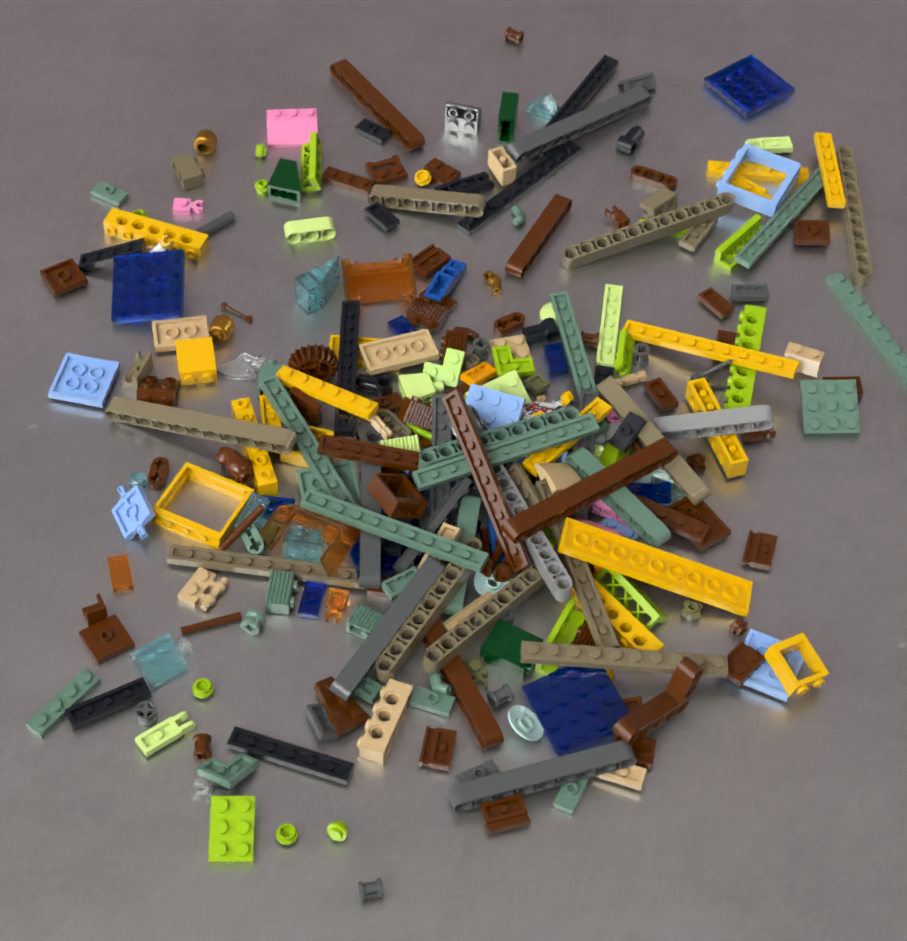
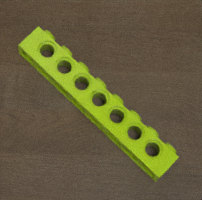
M745 304L744 311H740L739 321L742 324L738 323L736 334L740 336H736L735 346L760 351L767 308ZM731 364L729 373L733 375L728 377L727 386L730 387V390L726 389L724 400H728V402L723 404V410L749 407L751 404L756 370Z

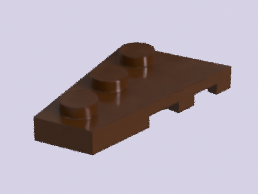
M330 676L316 682L314 690L322 706L326 707L329 713L328 718L330 722L334 723L335 733L338 737L365 725L368 718L371 717L352 697L345 702L330 692L329 688L335 680Z

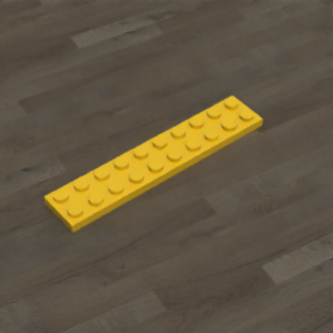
M566 517L564 520L557 552L740 616H747L751 599L752 581Z

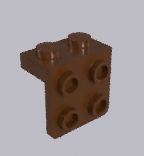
M146 376L137 387L136 400L175 407V392L180 386V381L173 377L157 379L156 376Z

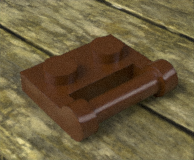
M393 155L392 158L374 163H365L366 171L370 178L375 181V185H389L408 179V174L401 164L398 155ZM392 164L394 165V166H390V167H387V168H383V169H379V170H374V169L381 168V167H385V166H389V165H392Z

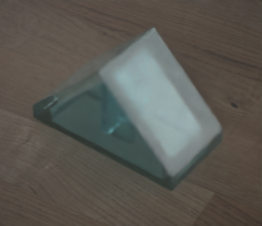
M550 93L533 99L527 106L526 111L550 121L560 107Z

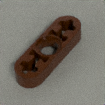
M640 165L631 168L630 178L633 181L657 189L662 187L671 191L677 189L678 180L674 176ZM655 177L658 180H651L650 178Z

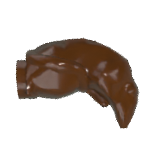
M221 447L215 456L220 468L226 467L231 477L235 478L237 483L246 484L250 482L254 476L251 459L230 447Z

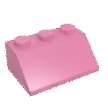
M317 108L266 110L268 147L302 146L303 144L310 143V133L317 132L318 134Z

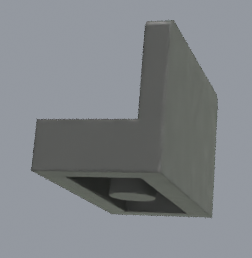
M653 72L618 82V85L623 84L625 92L640 85L646 90L657 88Z

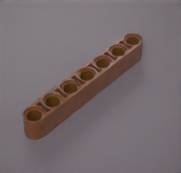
M558 194L554 195L509 258L505 267V273L520 279L525 276L569 213L572 206L571 199Z

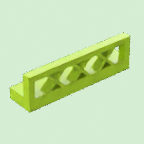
M317 132L310 133V143L302 145L301 194L321 190L322 142ZM308 183H311L312 185L309 187H305Z
M755 214L715 250L713 262L731 272L739 264L734 261L737 255L734 251L741 250L745 246V242L750 241L755 233L762 228L760 226L762 216ZM733 259V263L728 264L724 260Z
M603 568L594 578L637 620L641 622V614H648L652 618L645 626L649 631L657 622L664 624L668 619L631 577ZM608 572L612 575V584H605L602 580ZM616 587H623L625 589L624 597H617ZM629 600L637 602V611L629 610Z
M571 598L548 636L547 643L571 644L572 640H576L577 630L580 625L584 626L586 619L582 612L575 610V599ZM536 664L535 672L554 679L561 666Z

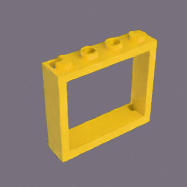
M186 462L154 505L153 510L156 515L152 518V523L213 549L221 550L218 546L238 527L254 504V489L249 488L247 485L239 484L230 478L222 477L215 472L205 470L198 465L195 466ZM189 480L241 501L220 532L168 511Z

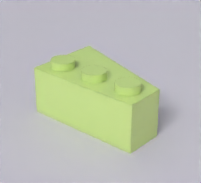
M516 370L481 385L482 387L526 399L524 405L526 408L532 404ZM466 392V393L464 394V396H463L464 399H465V402H466V398H467L468 392Z

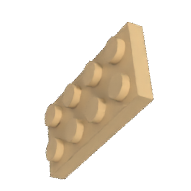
M428 328L358 345L359 353L369 376L438 360L440 355Z

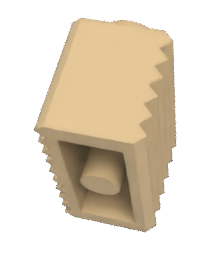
M503 146L490 149L488 151V166L502 186L511 184L516 180V164H514Z
M789 342L784 358L800 361V367L797 372L817 378L824 352Z

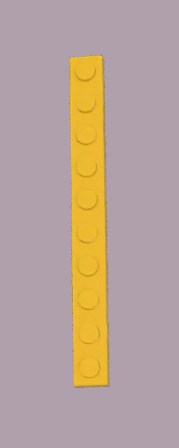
M627 320L622 329L627 330L636 341L721 362L732 359L733 362L730 364L794 379L800 367V361L632 320Z

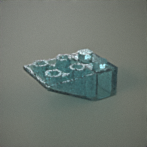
M340 256L330 259L295 278L296 304L308 316L322 309L341 283Z

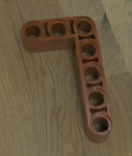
M689 657L683 658L676 667L666 690L620 718L612 731L628 745H631L679 715L687 707L703 675L704 669Z

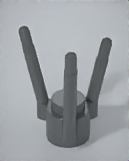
M730 359L703 372L691 375L690 380L705 377L709 383L708 374L732 363L733 360ZM717 385L710 386L711 390L727 389L728 386Z

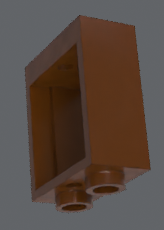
M374 473L367 487V490L390 518L421 519L428 505L426 499L405 474Z

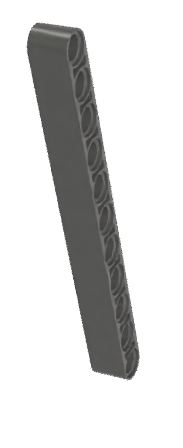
M642 85L637 86L515 140L507 146L506 151L517 164L637 111L647 106L653 97Z

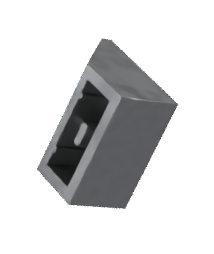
M446 101L445 129L477 135L481 124L482 109Z

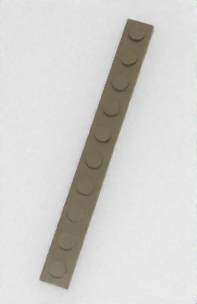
M547 480L536 481L534 486L542 500L554 495L550 490ZM566 518L550 526L557 546L559 545ZM560 553L567 572L572 579L575 593L595 645L619 648L620 645L588 563Z
M171 544L167 556V564L202 567L205 569L270 577L271 570L289 571L295 573V580L364 589L359 588V568Z
M521 641L520 663L674 674L680 661L685 657H689L704 669L702 676L727 678L728 659L724 655Z

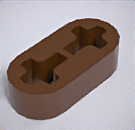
M513 312L497 319L494 322V333L498 336H506L522 329L525 325V316L520 312Z
M157 457L151 463L148 474V486L153 491H160L166 486L169 474V461L166 458Z

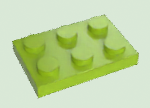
M211 796L209 863H254L255 796Z

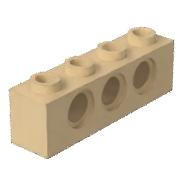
M389 679L387 685H383L380 692L381 699L379 702H375L372 710V719L368 718L365 725L366 732L364 736L361 735L357 743L359 757L384 764L409 707L413 694L412 685Z

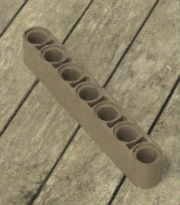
M381 184L373 185L368 196V203L370 205L379 202L385 208L467 217L482 216L487 203L486 198L480 194Z

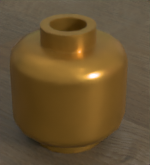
M207 129L200 130L194 140L196 151L205 155L211 154L217 144V136Z
M219 315L213 319L208 331L214 341L225 342L231 338L235 330V324L228 315Z

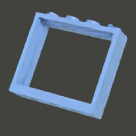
M745 143L742 149H738L736 158L731 160L729 169H725L722 180H718L716 185L718 188L717 195L729 192L734 195L735 204L772 217L778 211L799 177L801 164ZM744 159L787 174L772 200L729 184Z

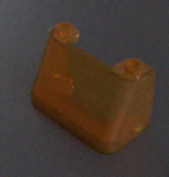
M412 253L403 254V258L398 260L397 257H394L391 261L358 263V261H355L352 264L350 259H341L340 274L345 301H360V304L402 300L403 302H412L417 297Z

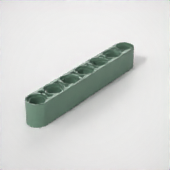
M580 447L565 457L566 463L575 470L581 480L606 468L585 447ZM625 486L601 499L647 545L658 548L671 538V532L667 526Z
M466 494L461 498L456 527L461 529L462 534L457 542L463 544L468 538L475 537L482 497ZM468 579L442 614L455 615L463 609Z

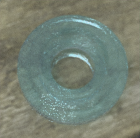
M134 472L130 475L128 484L130 488H133L135 485L145 488L148 484V479L144 473Z

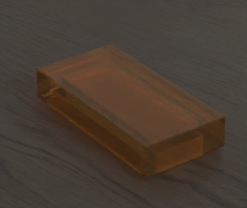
M127 554L107 557L113 593L133 590Z

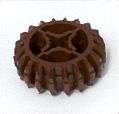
M316 343L313 346L308 344L307 347L301 346L300 350L295 349V353H292L289 358L288 367L322 381H330L338 371V358L334 350H330V347H324L323 344L317 346Z

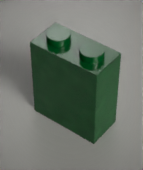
M502 92L498 116L497 143L510 144L514 141L519 93Z
M499 619L481 646L480 657H483L486 663L523 680L527 674H531L535 664L520 663L521 641L543 642V639Z

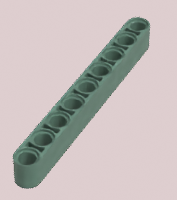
M567 406L480 432L479 436L485 448L579 417L580 413L577 408ZM456 439L421 450L419 453L418 469L464 455L459 440Z

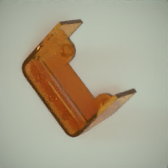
M300 503L281 505L276 508L259 532L267 548L272 551L293 520L322 533L323 541L329 545L319 560L327 575L332 577L360 536L359 529L300 507Z

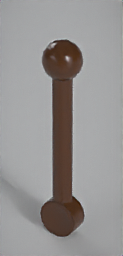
M225 302L221 304L222 309H227L244 318L247 323L253 322L252 316H245L229 307Z

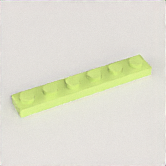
M605 284L596 365L614 367L623 286Z

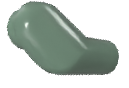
M517 205L513 206L511 212L515 215V218L512 222L516 227H519L521 223L525 222L526 215Z
M441 672L432 673L429 678L432 690L450 695L452 686L442 683L443 679L441 677H444Z

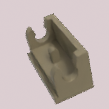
M662 187L640 202V207L647 210L642 215L649 219L678 208L677 193Z
M140 350L137 351L135 354L136 360L128 374H124L122 377V388L137 392V387L148 376L153 367L152 352L147 351L144 358L140 355Z

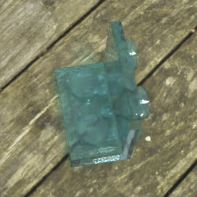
M298 525L289 527L283 539L281 558L322 563L323 545L327 539L328 532L320 528L304 529V527Z
M170 633L128 654L132 661L137 660L151 688L188 669Z

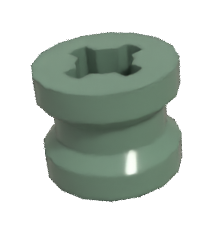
M249 609L245 614L246 618L242 620L240 626L245 632L256 635L260 631V625H263L265 622V616L257 610Z

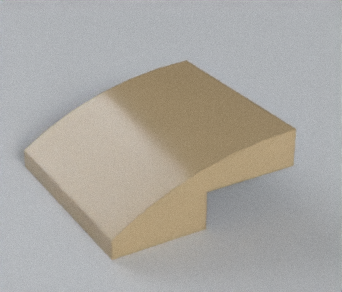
M567 463L534 464L540 480H547L552 494H556L581 481L579 475Z

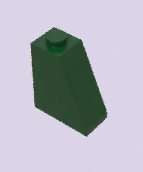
M279 159L267 184L269 198L301 204V186L296 161Z

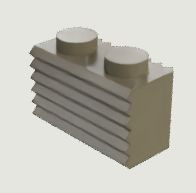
M191 153L171 158L172 169L185 191L200 185L203 186L205 173L202 168H199L196 157L194 158Z

